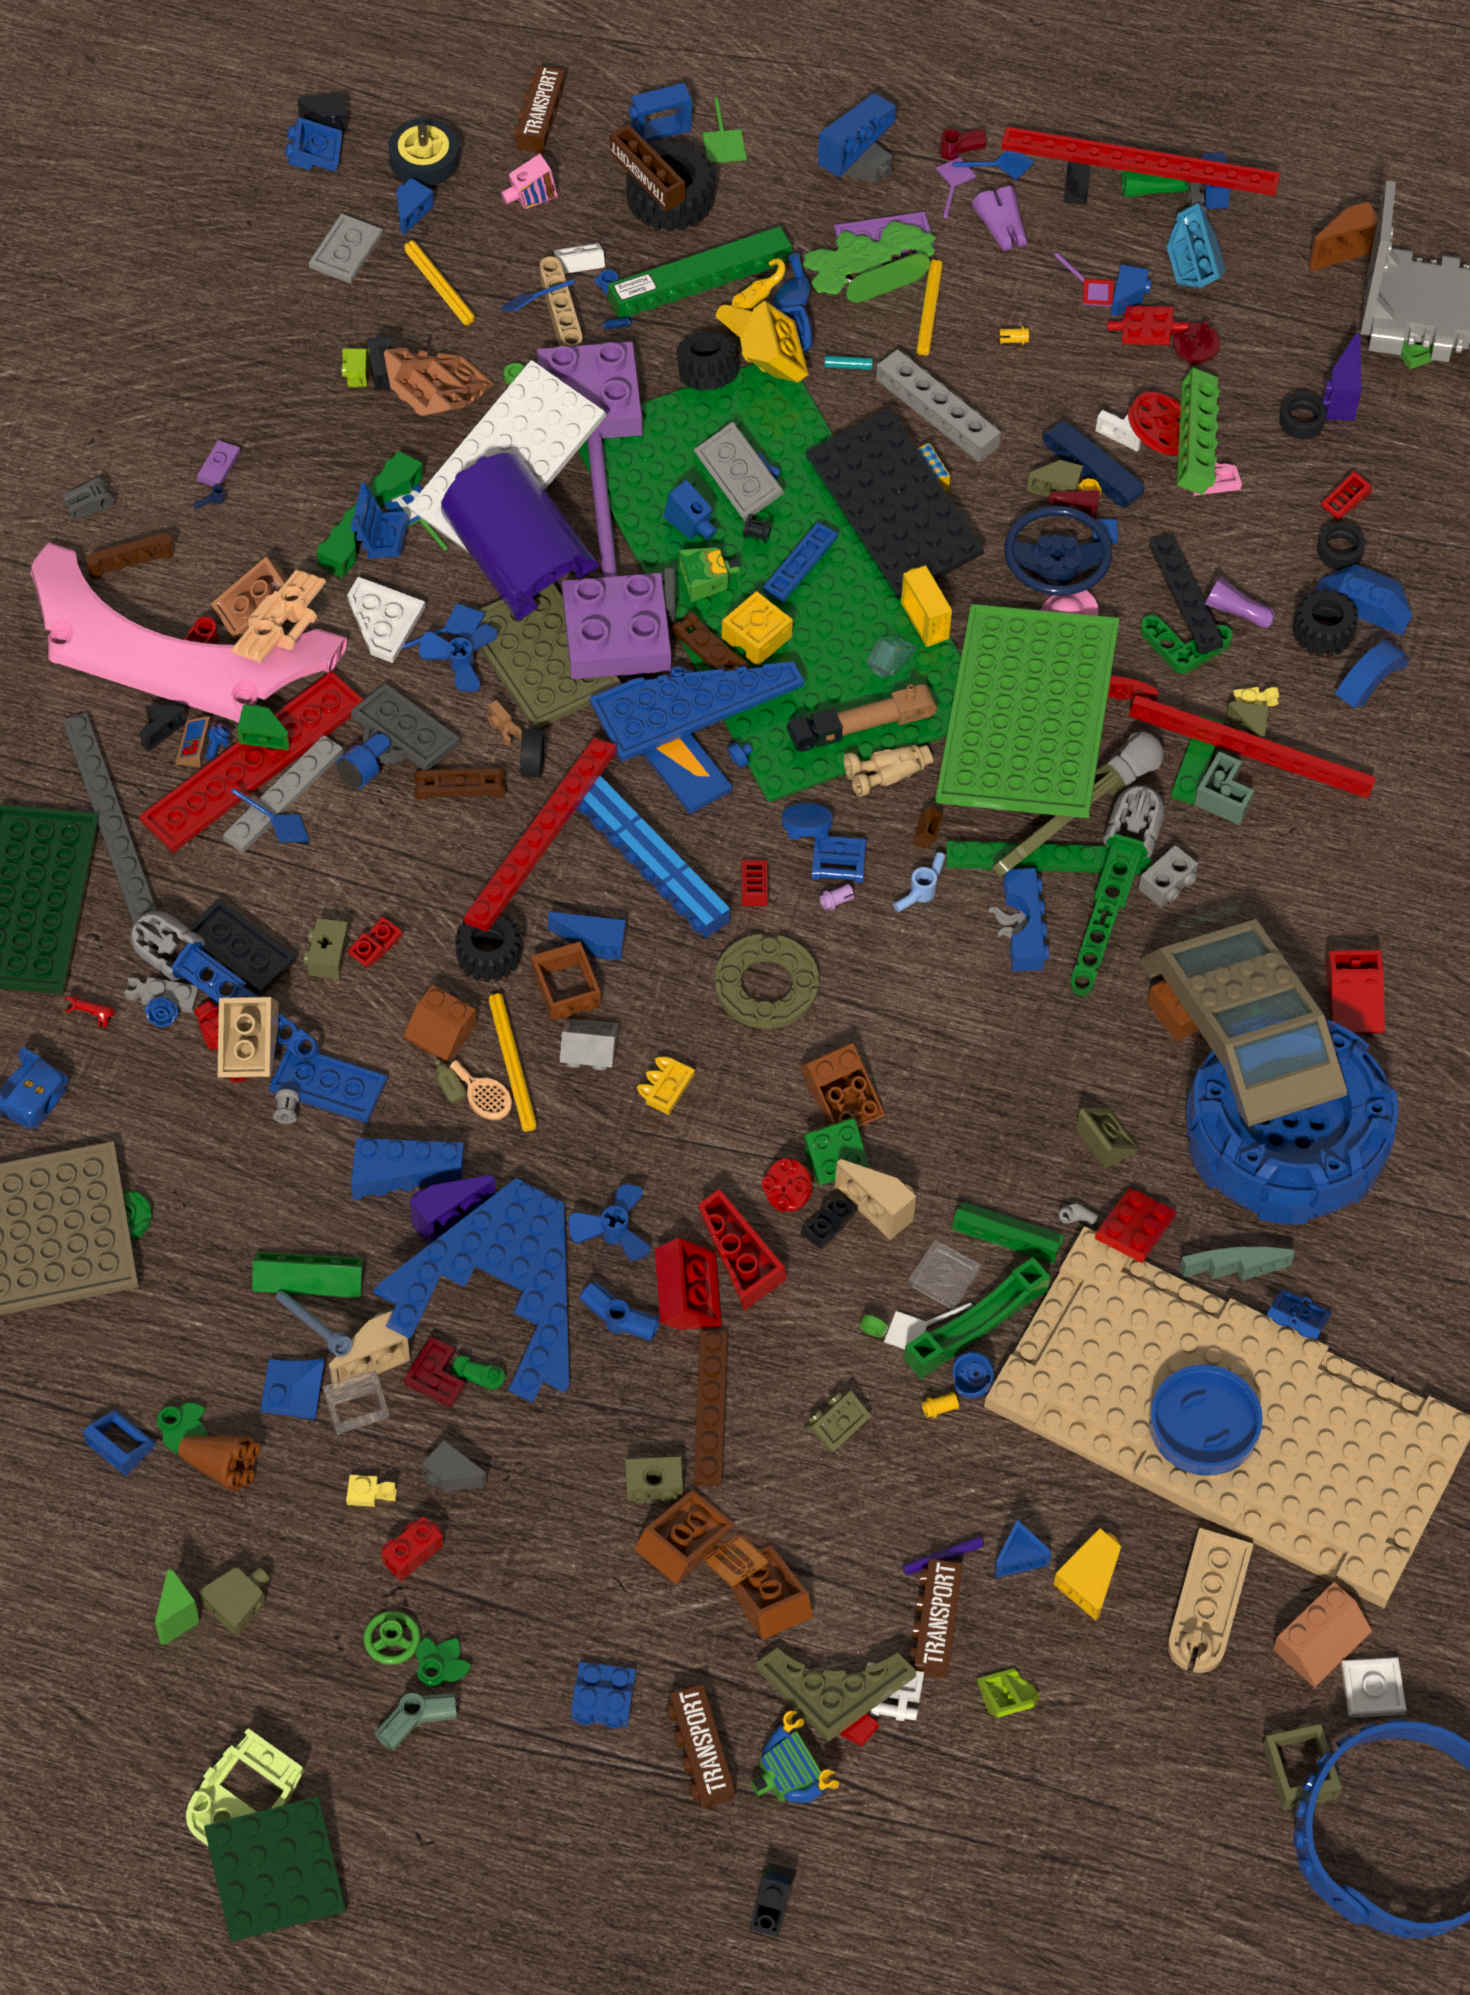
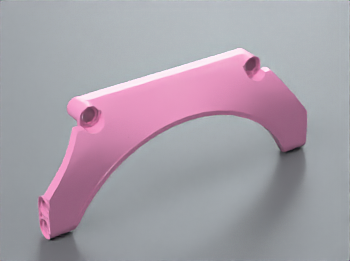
M48 543L31 566V577L39 597L45 629L52 630L48 636V658L51 662L216 714L238 723L243 705H255L259 698L265 700L278 689L296 679L320 671L328 673L333 671L346 650V637L322 629H315L301 634L295 641V646L292 650L275 646L263 662L259 663L232 653L231 649L235 645L207 644L182 640L160 634L128 620L103 602L90 588L78 566L75 550Z

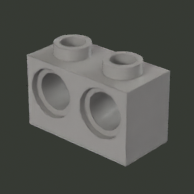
M1175 845L1141 875L1138 889L1162 908L1168 901L1170 903L1173 902L1185 886L1190 887L1197 879L1198 863Z

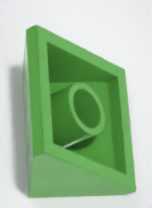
M167 1570L155 1619L160 1644L165 1645L200 1623L195 1600L173 1570Z

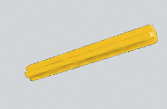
M413 240L404 245L405 252L462 323L466 326L475 321L473 312L418 244Z
M933 259L930 261L917 344L918 355L927 356L930 352L943 264L941 260Z

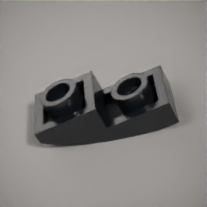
M837 1192L821 1206L820 1212L802 1228L801 1235L822 1249L857 1212L858 1207Z

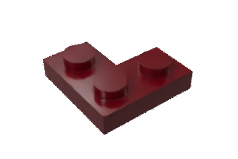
M430 1337L404 1378V1385L452 1409L465 1388L464 1381L444 1372L455 1354V1348Z

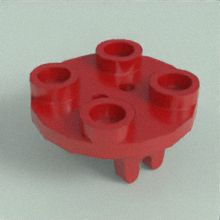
M785 1158L777 1161L771 1166L761 1183L769 1203L780 1212L799 1210L813 1194L811 1191V1175L807 1167L794 1159Z

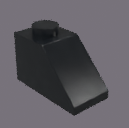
M343 94L297 98L300 118L341 131L347 130Z
M391 335L368 338L369 370L375 391L389 390L391 388L384 352L387 349H393Z

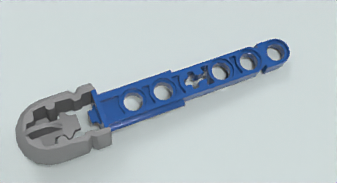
M150 911L142 914L133 924L130 931V941L133 949L143 960L158 971H162L170 980L178 981L184 977L218 1003L219 998L258 997L245 987L247 985L245 981L203 951L205 941L195 932H191L187 926L172 915L165 912ZM164 929L170 932L168 936L163 934ZM173 934L188 943L184 950L180 952L174 964L161 958L162 953L172 954L178 946L174 942ZM156 944L159 949L157 951L151 947ZM206 968H212L214 972L213 978L210 981H203L202 973ZM227 982H231L233 984L232 993L228 996H223L221 992L222 986ZM278 1012L276 1041L287 1046L289 1051L304 1060L314 1059L320 1050L318 1041ZM285 1026H290L293 1030L292 1036L287 1040H283L280 1035L281 1030ZM304 1041H311L313 1045L311 1052L303 1055L300 1051L301 1044Z

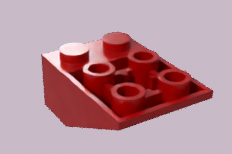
M1381 950L1329 951L1325 964L1331 1021L1349 1029L1355 1034L1385 1033L1384 971Z

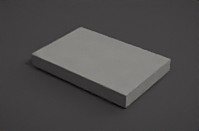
M341 213L309 261V268L351 284L382 238L383 229Z

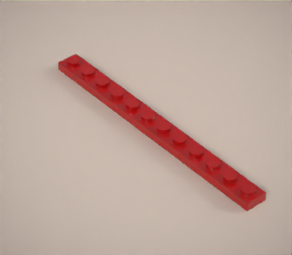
M1006 127L1001 143V150L1271 196L1276 195L1281 173L1013 127Z

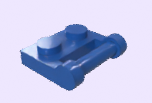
M831 836L823 839L815 838L812 880L833 878L855 880V883H863L866 839ZM820 863L856 865V870L821 868Z

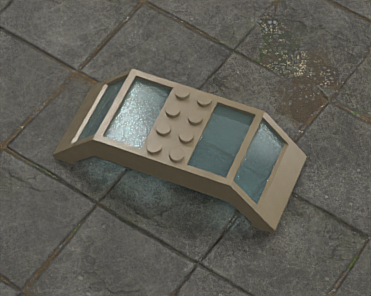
M1257 919L1160 948L1140 959V965L1150 980L1163 975L1225 1068L1237 1104V1111L1248 1127L1347 1096L1346 1085L1324 1014Z

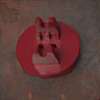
M1207 321L1203 323H1189L1188 331L1176 332L1173 337L1172 346L1174 350L1189 365L1195 366L1209 361L1219 353L1220 338L1214 328L1208 326Z

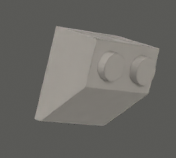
M567 1018L562 1030L560 1062L566 1063V1066L569 1067L591 1065L596 1070L612 1068L615 1060L619 1023Z

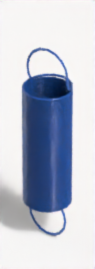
M629 317L604 321V328L608 330L627 327L633 321H629Z

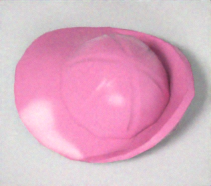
M1086 590L1072 595H1053L1043 604L1040 611L1098 616V604L1096 599Z

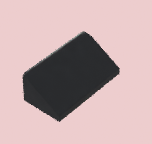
M1068 161L1064 193L1065 203L1087 205L1090 167L1086 164Z

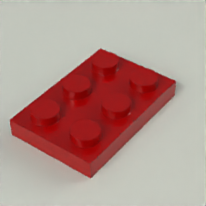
M1129 1188L1098 1229L1095 1239L1143 1263L1174 1221L1177 1211L1143 1195L1141 1192Z

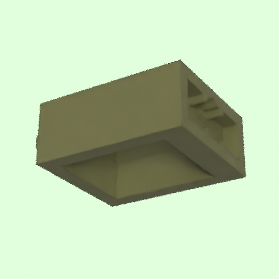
M1306 1723L1296 1727V1730L1287 1732L1279 1729L1270 1732L1265 1738L1263 1750L1282 1811L1296 1808L1298 1801L1303 1799L1306 1790L1303 1789V1786L1289 1787L1277 1747L1314 1739L1321 1758L1326 1751L1330 1753L1321 1724L1312 1726L1311 1723ZM1334 1765L1326 1776L1327 1780L1323 1782L1316 1803L1337 1799L1342 1788Z

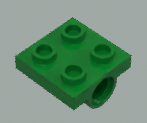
M852 1117L803 1134L806 1144L804 1147L805 1156L809 1167L815 1174L818 1185L835 1181L836 1165L840 1159L869 1168L855 1118Z

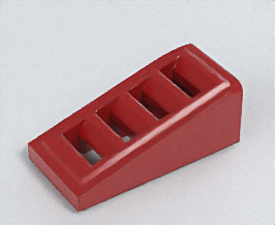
M1353 471L1320 503V506L1339 520L1372 493V485ZM1354 486L1359 492L1356 493L1351 487ZM1347 491L1353 498L1350 499L1344 492ZM1339 496L1347 502L1345 505L1337 499ZM1334 502L1341 509L1337 511L1330 504Z
M741 860V906H767V860ZM747 867L762 868V870H747ZM747 875H762V877H747ZM747 882H762V884H747ZM747 889H757V890H762V892H761V891H747Z

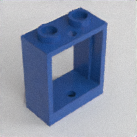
M681 83L632 96V106L629 107L632 122H629V125L646 142L691 131L692 99L685 84ZM675 108L674 115L645 122V115Z

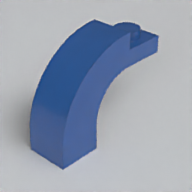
M1385 640L1373 647L1356 663L1335 694L1353 708L1364 706L1379 683L1391 672L1405 669L1410 660L1405 657V653L1400 648L1393 646Z

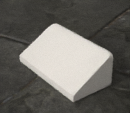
M599 243L554 251V256L561 262L564 274L605 267L604 251Z

